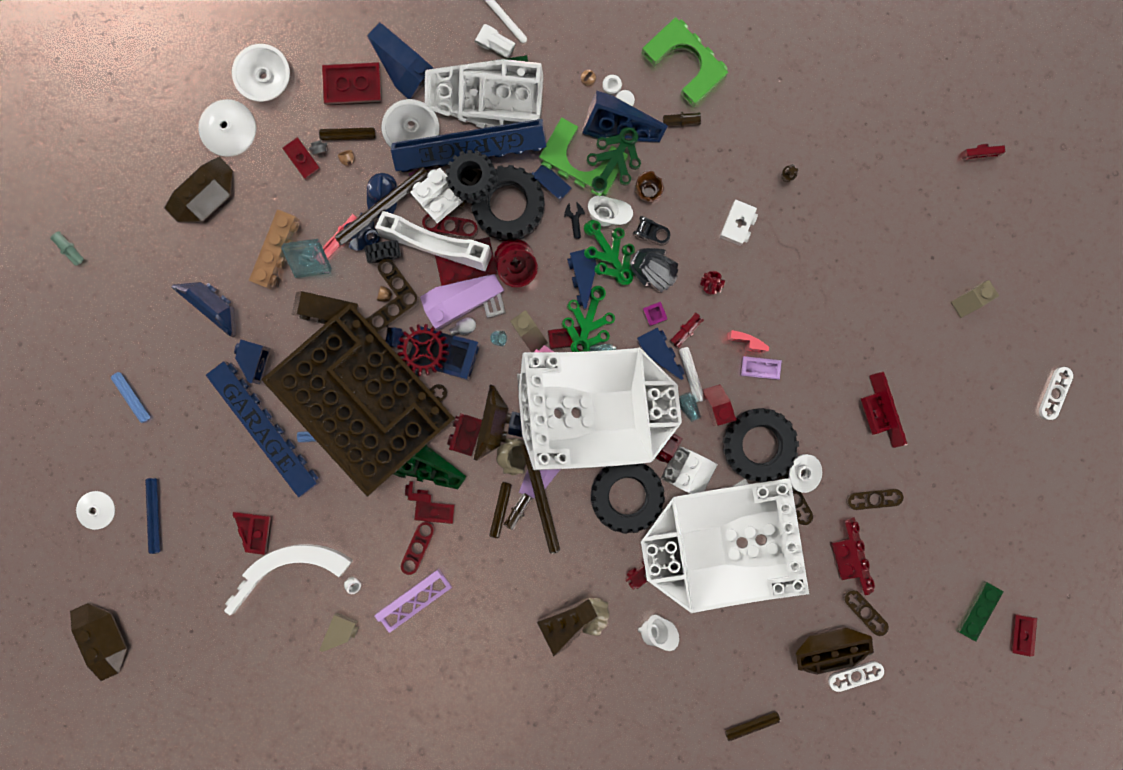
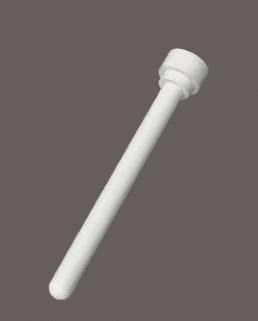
M485 0L519 41L525 43L527 37L495 0Z

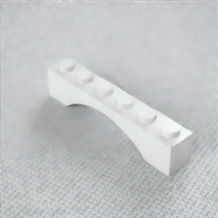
M382 211L375 227L380 237L397 240L398 243L482 271H486L492 256L489 245L474 240L443 236L385 211Z

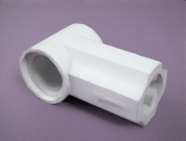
M487 24L483 25L475 39V43L482 48L491 49L506 58L511 55L515 47L513 41L498 34L497 30Z

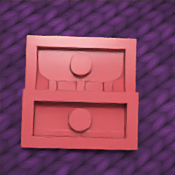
M734 330L727 334V341L746 343L745 351L759 353L769 351V346L749 334Z

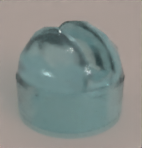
M494 331L490 336L491 342L494 345L503 346L507 340L506 332Z

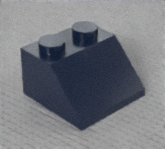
M240 339V343H237L234 349L235 359L247 381L260 385L271 348Z

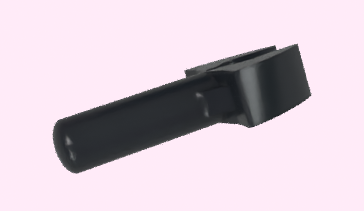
M576 202L577 212L574 215L570 211L569 203L565 209L564 218L569 217L571 219L574 239H580L579 217L585 215V212L581 205Z

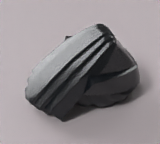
M639 249L630 262V269L633 275L644 286L650 285L659 293L673 286L677 280L678 263L667 257L666 250Z

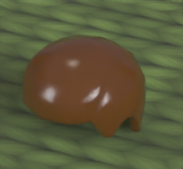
M645 171L638 176L635 183V191L639 198L646 202H654L662 196L664 191L662 178L655 175L654 171Z

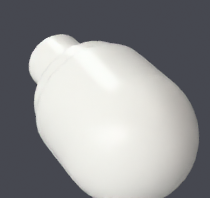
M464 318L458 321L455 327L449 329L452 336L459 333L461 335L471 333L476 328V322L472 318Z

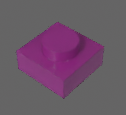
M661 301L643 308L649 327L668 320Z

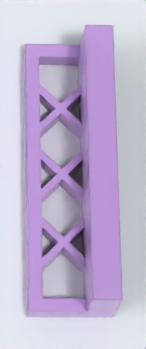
M437 569L379 611L375 618L378 622L381 621L390 633L451 589L452 586L442 572ZM439 578L446 586L441 591L432 590L433 582ZM421 591L429 592L426 602L417 601L418 593ZM406 602L414 603L413 611L409 614L401 612L402 605ZM389 614L398 615L397 623L393 626H390L385 619Z

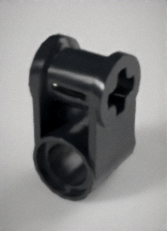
M640 216V223L636 231H633V235L659 246L668 244L671 235L669 229L649 218ZM659 232H665L667 238L659 240L656 235Z

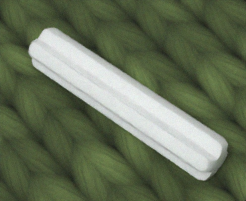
M688 347L681 348L679 354L694 401L696 403L704 401L705 397Z

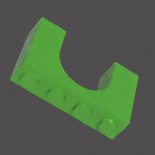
M675 17L642 48L641 53L655 67L668 53L675 49H687L693 52L699 60L700 72L682 89L681 95L695 107L727 76L728 68L721 60L718 61L714 57V53L709 47L705 48L700 43L701 39L698 35L692 34L688 30V26L683 20H678Z
M561 117L547 142V147L543 149L539 156L541 165L550 170L551 168L557 170V174L565 179L569 177L575 180L574 184L581 188L587 187L591 189V193L595 196L606 197L620 173L618 164H616L607 179L606 190L602 193L595 192L591 186L592 181L596 176L602 174L610 159L603 161L598 168L588 172L579 171L572 167L566 154L578 132V126ZM611 146L609 151L616 150L617 148ZM623 153L626 162L628 154ZM601 183L595 184L597 188L603 187Z

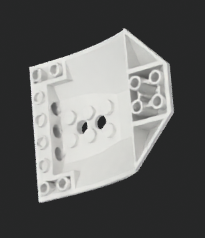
M640 347L590 352H524L522 355L519 386L521 427L533 470L593 468L650 463L682 423L678 385ZM573 408L579 409V418L572 416L571 411ZM555 409H558L561 412L560 419L555 417Z
M791 478L673 497L641 541L647 581L690 613L809 594ZM760 534L765 535L767 538V542L764 545H759L756 542V537ZM738 538H746L748 545L745 548L738 547L736 543Z

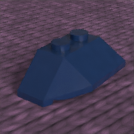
M202 282L172 285L171 288L227 335L233 338L236 336L234 308L230 305L231 301L226 296L222 295L220 297L215 293L217 289L213 285Z

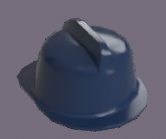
M378 173L370 178L367 185L368 209L397 187V183L391 175ZM397 202L385 212L393 214L396 210Z

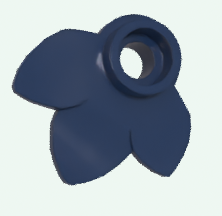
M374 220L351 237L348 246L350 249L360 251L367 245L378 243L380 236L374 228ZM349 222V223H347L346 225H344V228L347 227V226H348L350 223H352V222ZM372 233V238L368 240L367 235Z

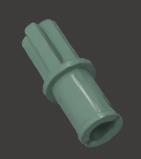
M60 231L51 236V241L61 250L60 253L62 255L65 254L75 266L83 262L84 259L74 248V244L69 243Z

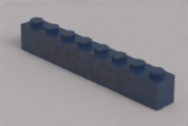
M543 119L395 142L392 143L390 151L395 172H408L414 168L424 167L427 169L433 165L446 166L450 161H454L453 157L455 155L457 157L461 156L460 152L462 151L467 154V150H472L473 153L480 151L482 155L484 153L487 157H502L508 153L521 154L526 150L539 151L547 147Z
M223 361L207 373L206 377L297 497L304 496L320 483L317 480L319 478L318 474L313 469L310 470L306 465L308 462L301 453L298 455L294 449L296 446L290 438H285L283 428L278 423L275 424L271 419L273 415L267 408L263 409L260 405L261 399L256 393L252 394L248 389L250 387L248 382L243 377L240 378L238 376L236 366L232 362Z

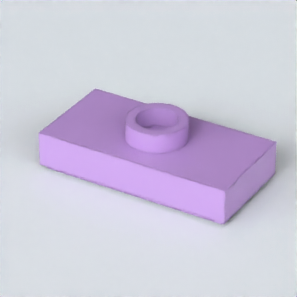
M743 356L741 376L780 380L782 360Z

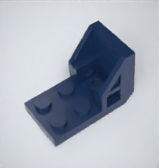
M442 333L439 338L446 337L442 344H449V347L444 348L443 351H448L449 355L442 356L447 359V362L440 361L439 363L442 364L443 368L440 369L438 366H435L436 371L469 381L480 343ZM428 335L415 337V339L422 343L431 338ZM437 341L434 342L430 349L435 358L439 354ZM413 344L408 357L409 359H411L416 352V348L413 346ZM416 344L419 347L420 355L427 354L431 357L426 350L428 345L423 347V345L419 346ZM421 358L415 364L426 366L432 362L427 358Z

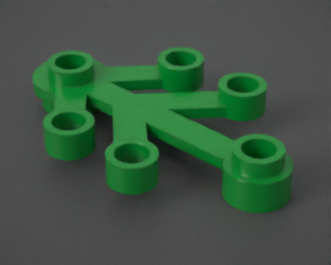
M596 220L586 222L584 225L585 233L588 236H594L605 253L597 251L595 247L590 246L584 251L585 257L612 263L615 268H608L605 263H599L595 266L596 274L615 277L616 282L621 285L630 284L633 281V273L629 268L631 255L635 252V247L630 243L622 247V264L618 259L620 241L625 235L624 230L618 227L612 231L613 240L611 248L600 231L601 224Z
M594 286L591 289V302L586 318H584L577 300H571L567 304V309L573 312L581 328L579 337L573 326L574 321L572 318L566 317L561 323L573 341L571 344L572 352H589L591 346L599 342L604 343L610 337L608 331L602 330L597 336L587 340L589 332L605 324L610 325L615 321L614 314L608 312L602 318L593 322L598 303L606 296V291L602 286ZM594 292L599 293V298L594 296ZM575 303L576 309L571 308L570 304ZM606 316L611 317V322L606 320ZM566 320L571 323L570 327L565 325ZM601 333L606 335V339L601 338ZM577 345H582L583 350L579 351Z

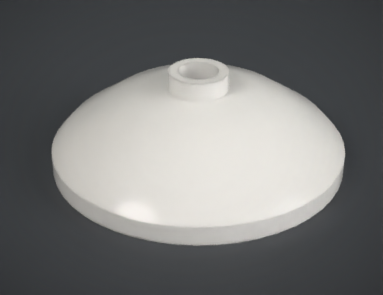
M255 44L242 50L236 57L232 67V79L237 90L246 98L258 102L269 101L278 97L285 90L290 78L289 64L284 55L275 47L266 44ZM266 73V78L261 79V75Z
M226 99L214 102L201 115L199 121L200 138L206 148L219 156L231 157L241 154L249 148L255 138L256 122L253 114L245 105L238 101ZM226 122V123H227V127H226V128H222V127H221L222 123Z
M413 99L401 100L394 103L385 112L382 120V134L386 143L391 147L392 143L438 136L439 121L435 112L427 104ZM413 121L415 125L410 126L408 122Z

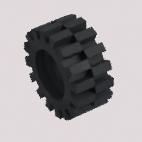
M397 240L378 242L367 245L364 248L367 263L370 264L378 263L384 259L394 260L401 257Z

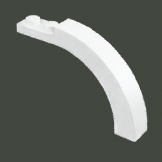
M300 544L278 549L257 560L244 572L242 576L248 581L244 580L237 588L239 592L236 596L232 595L225 603L227 607L224 611L229 615L234 614L258 582L266 574L279 566L290 563H310L321 566L340 577L353 560L337 550L320 545Z

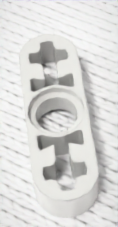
M1061 367L1054 371L1039 408L1041 418L1053 420L1059 415L1073 379L1071 369ZM1065 371V376H1067V379H1062L1061 381V376H1059V373H1063ZM1054 388L1059 389L1061 392L1058 399H1054L1051 395ZM1048 400L1051 402H1057V405L1048 403ZM1051 406V411H1053V414H1049L1047 416L1045 408H1050Z
M871 661L833 673L829 677L828 683L834 691L841 692L881 679L884 675V668L878 662ZM873 666L879 668V670L876 672L877 675H874L873 673H868L865 675L864 671L862 670L865 668V671L869 672L872 671ZM855 671L861 673V679L857 682L851 679V674ZM847 674L850 684L847 685V682L843 681L839 687L835 684L833 685L836 682L835 678L838 677L840 680L846 679L844 675Z

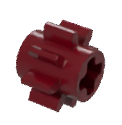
M709 271L708 274L704 273L700 285L704 286L703 290L707 294L714 295L717 292H721L725 280L721 279L722 275L719 272Z

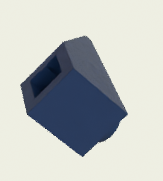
M585 249L571 252L570 258L567 261L569 269L574 270L575 276L572 277L574 288L579 290L580 295L576 296L578 304L583 306V310H586L597 264L594 258L588 259L585 257Z
M657 327L636 339L640 348L658 366L678 380L684 379L682 375L685 372L680 364H676L674 360L676 355L672 347H667L665 343L667 337L663 330L659 331Z

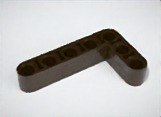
M389 259L379 262L378 271L397 297L366 319L378 334L419 304L418 295L398 267ZM391 264L392 271L384 273V265ZM398 279L403 280V286L400 289L394 287V282ZM407 295H414L415 300L412 304H406L405 298ZM392 306L399 307V313L395 316L390 315V308ZM377 317H382L384 321L380 327H376L374 324Z

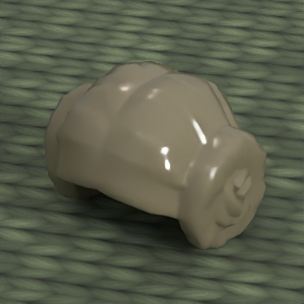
M507 438L505 443L497 449L496 461L503 468L504 474L522 475L524 473L526 465L522 445L525 444L524 440Z
M588 598L598 617L582 632L588 635L600 636L602 630L607 627L610 616L608 602L599 598Z

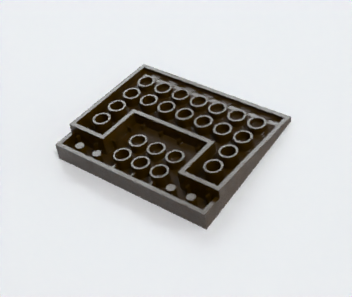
M351 303L261 379L367 497L455 420L453 415Z

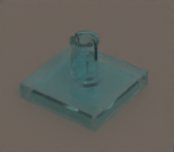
M319 239L283 243L281 249L295 278L331 273V265Z

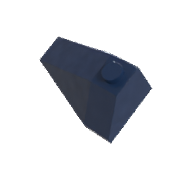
M379 22L367 37L395 88L407 99H412L425 85V71L434 68Z
M596 90L589 105L582 130L583 134L598 139L600 137L618 136L621 130L629 127L635 129L638 133V141H661L667 129L666 124L615 96ZM630 135L625 136V138H632Z

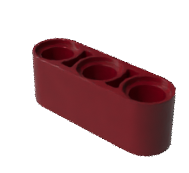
M429 214L425 215L422 219L424 229L440 235L472 239L478 234L476 223L470 219L445 216L433 228L427 227V221L432 219ZM448 222L455 223V228L452 231L445 229ZM467 225L474 226V231L470 234L464 232V228Z
M424 521L418 525L400 567L404 574L412 575L419 569L435 533L433 523ZM423 525H428L431 529V533L427 536L421 532ZM415 543H420L423 546L421 553H416L413 550ZM406 561H413L415 569L408 570L405 567Z

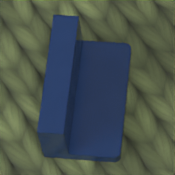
M542 165L536 172L531 173L536 181L538 180L541 187L558 203L572 190L555 172Z

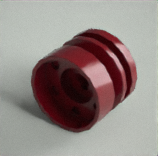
M508 239L503 241L494 253L497 272L500 279L506 285L523 287L534 280L538 264L532 248L527 242L521 239Z

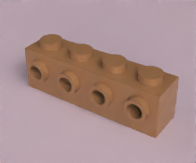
M277 209L249 278L250 282L270 290L272 286H275L278 279V271L285 262L284 256L286 251L291 247L292 236L299 227V219L296 216Z

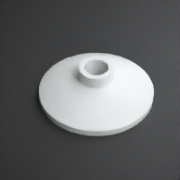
M809 454L800 455L792 461L794 465L792 468H789L788 478H791V484L795 490L807 493L819 485L822 478V466L816 457Z
M89 492L83 495L77 503V518L86 528L93 530L102 529L109 525L114 518V503L103 492ZM92 507H94V508L96 509V513H95V514H92V513H91V508H92Z

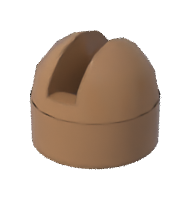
M592 70L583 71L581 82L585 86L593 85L596 81L595 73ZM589 73H591L592 75L589 77L587 81H585L584 79L587 77Z
M352 150L339 153V161L345 166H348L347 162L352 164L354 161Z
M380 286L377 301H389L392 295L390 289Z

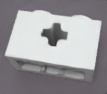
M735 200L719 238L739 246L743 242L747 243L751 234L748 229L751 224H755L758 214L755 213L757 208ZM739 219L743 220L741 228L737 227L738 223H736Z

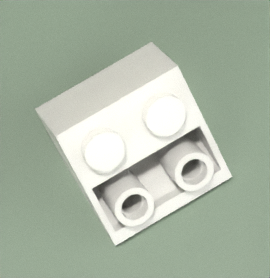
M679 445L661 479L690 494L704 492L718 464Z

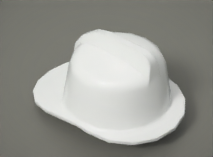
M594 196L588 203L590 216L603 227L611 224H626L633 217L631 206L621 200L605 196Z
M658 615L650 616L648 621H645L642 627L638 628V632L641 633L642 639L647 645L656 646L666 651L675 650L678 646L679 634L677 628L673 623Z

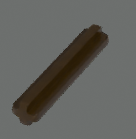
M373 127L319 130V138L321 140L374 139L376 137V130Z
M507 482L501 483L489 534L492 538L500 537L512 486Z
M774 712L726 730L725 735L728 741H732L780 723L781 719L779 714Z

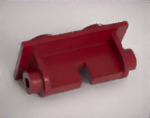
M644 560L641 562L643 564L638 569L634 567L626 573L627 577L625 580L626 582L631 580L629 586L632 590L635 588L639 589L648 582L644 576L646 574Z

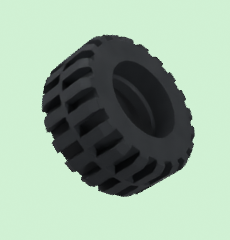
M503 165L497 166L496 175L498 176V181H496V189L493 188L492 191L495 192L504 186L516 187L522 191L526 198V208L523 214L515 220H501L491 211L490 200L492 195L488 194L486 196L488 199L485 201L483 198L480 199V203L472 201L473 215L479 227L491 237H496L498 240L522 239L525 235L531 234L536 226L538 227L543 217L545 203L541 185L538 180L536 181L534 175L530 172L527 173L524 168H515L514 165H508V167H503Z
M757 408L739 414L736 417V421H732L729 427L726 428V434L723 437V453L726 456L728 465L732 467L735 473L751 481H773L785 475L786 471L794 465L792 461L798 456L797 447H799V441L796 438L798 436L797 432L792 427L793 424L783 414L777 413L772 409ZM755 427L770 429L778 439V451L774 458L766 463L751 461L743 451V439L747 432Z
M644 463L604 467L595 477L591 488V503L597 518L611 530L624 534L638 533L643 529L649 528L652 523H655L659 514H661L663 503L665 502V491L659 476L651 467ZM623 478L637 480L645 490L646 498L644 505L633 514L617 512L609 500L611 487L615 482Z

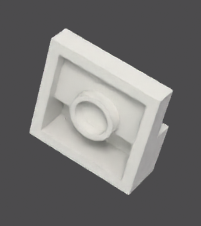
M441 168L431 170L427 178L423 182L415 183L412 188L413 190L410 192L436 223L440 222L463 202L449 188V184L446 181L448 176Z

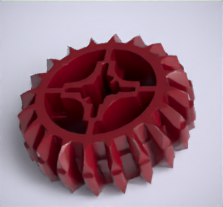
M417 324L418 331H414L413 327H410V335L406 331L403 333L407 337L406 340L399 338V341L404 344L397 345V349L403 350V352H399L397 355L399 357L404 356L402 360L407 362L406 365L409 368L413 367L411 370L414 373L416 369L419 370L418 376H422L423 370H425L426 376H429V369H432L434 374L437 373L435 366L442 369L443 366L439 362L446 363L447 359L442 356L449 355L448 351H443L444 348L449 347V344H442L446 337L439 338L442 331L439 330L435 334L434 326L428 331V324L424 325V330H421L420 324ZM419 335L431 336L430 339L423 343L414 337ZM435 341L439 345L437 358L430 352ZM410 342L416 348V352L411 359L407 355V347ZM416 344L419 346L423 345V347L428 345L426 350L431 357L427 354L420 355L419 347ZM421 358H427L432 362L426 366L415 364Z

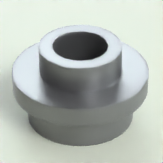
M322 140L312 142V147L308 148L311 150L312 155L327 151V143H322Z

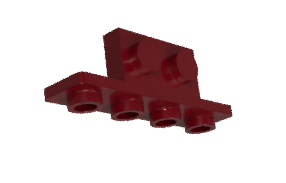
M882 371L870 375L875 394L863 397L861 401L872 435L887 431L893 448L907 445L906 436L885 373Z
M855 517L845 520L849 539L835 541L832 543L841 579L847 580L860 577L864 595L866 596L874 592L875 583L870 576L869 561L865 558V545L859 535L860 526Z

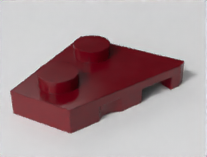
M233 512L232 515L236 520L237 530L242 538L245 553L265 555L271 516Z

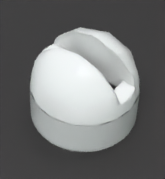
M349 577L344 582V587L349 594H355L360 590L361 583L356 578Z

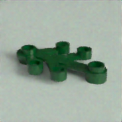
M627 127L621 130L618 136L600 137L597 140L596 146L599 150H605L608 145L619 144L616 150L599 154L590 153L587 156L586 161L590 166H595L600 161L610 159L602 174L596 176L592 181L591 186L595 192L602 193L606 190L607 179L616 164H618L621 175L619 179L620 184L623 186L630 184L631 175L628 174L623 153L627 148L631 158L629 162L631 169L637 170L640 168L641 160L638 158L635 144L638 141V133L635 129ZM630 135L632 139L626 140L625 136ZM604 141L606 145L600 146L599 142ZM594 157L596 161L590 162L589 158ZM632 161H637L639 165L633 166ZM622 177H628L629 181L624 182ZM601 183L603 187L597 188L595 184Z

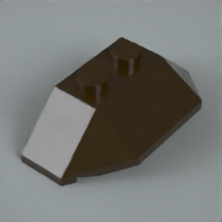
M220 156L201 165L173 191L164 209L177 222H203L231 196L232 168Z
M494 385L489 386L473 459L476 461L501 446L502 442L505 443L507 431H504L505 425L510 423L512 413L508 412L507 404Z
M91 603L71 610V631L87 667L100 681L120 673L127 647L112 613Z
M842 628L809 636L795 653L797 668L800 671L818 675L853 667L863 661L868 655L874 653L873 639L870 635L850 628Z

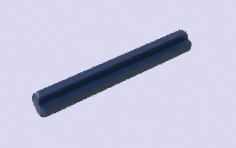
M147 478L145 486L148 553L157 554L160 552L157 479Z

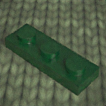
M985 581L957 632L976 642L1004 591Z

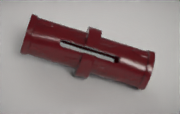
M696 312L685 325L682 324L680 326L681 329L669 340L672 344L674 343L676 348L679 349L688 337H692L694 330L704 321L702 317L699 318L700 315Z

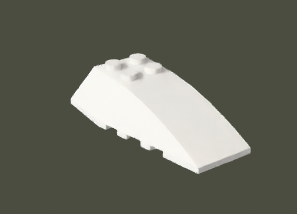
M501 59L425 71V104L435 112L446 116H454L460 121H468L480 128L537 120L541 117L543 90L541 63Z

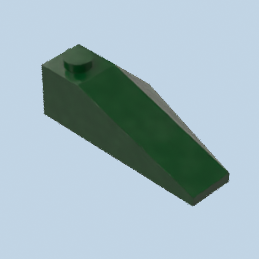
M427 445L393 474L401 478H406V476L415 477L420 482L429 480L433 481L435 485L457 490L466 479L462 472Z

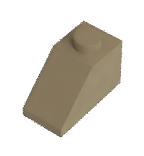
M987 280L951 301V304L960 318L999 297V294L990 280Z
M526 310L510 321L531 352H534L536 349L539 350L548 343Z
M335 613L319 651H327L348 642L351 637L355 638L359 629L356 626L358 621L340 613Z

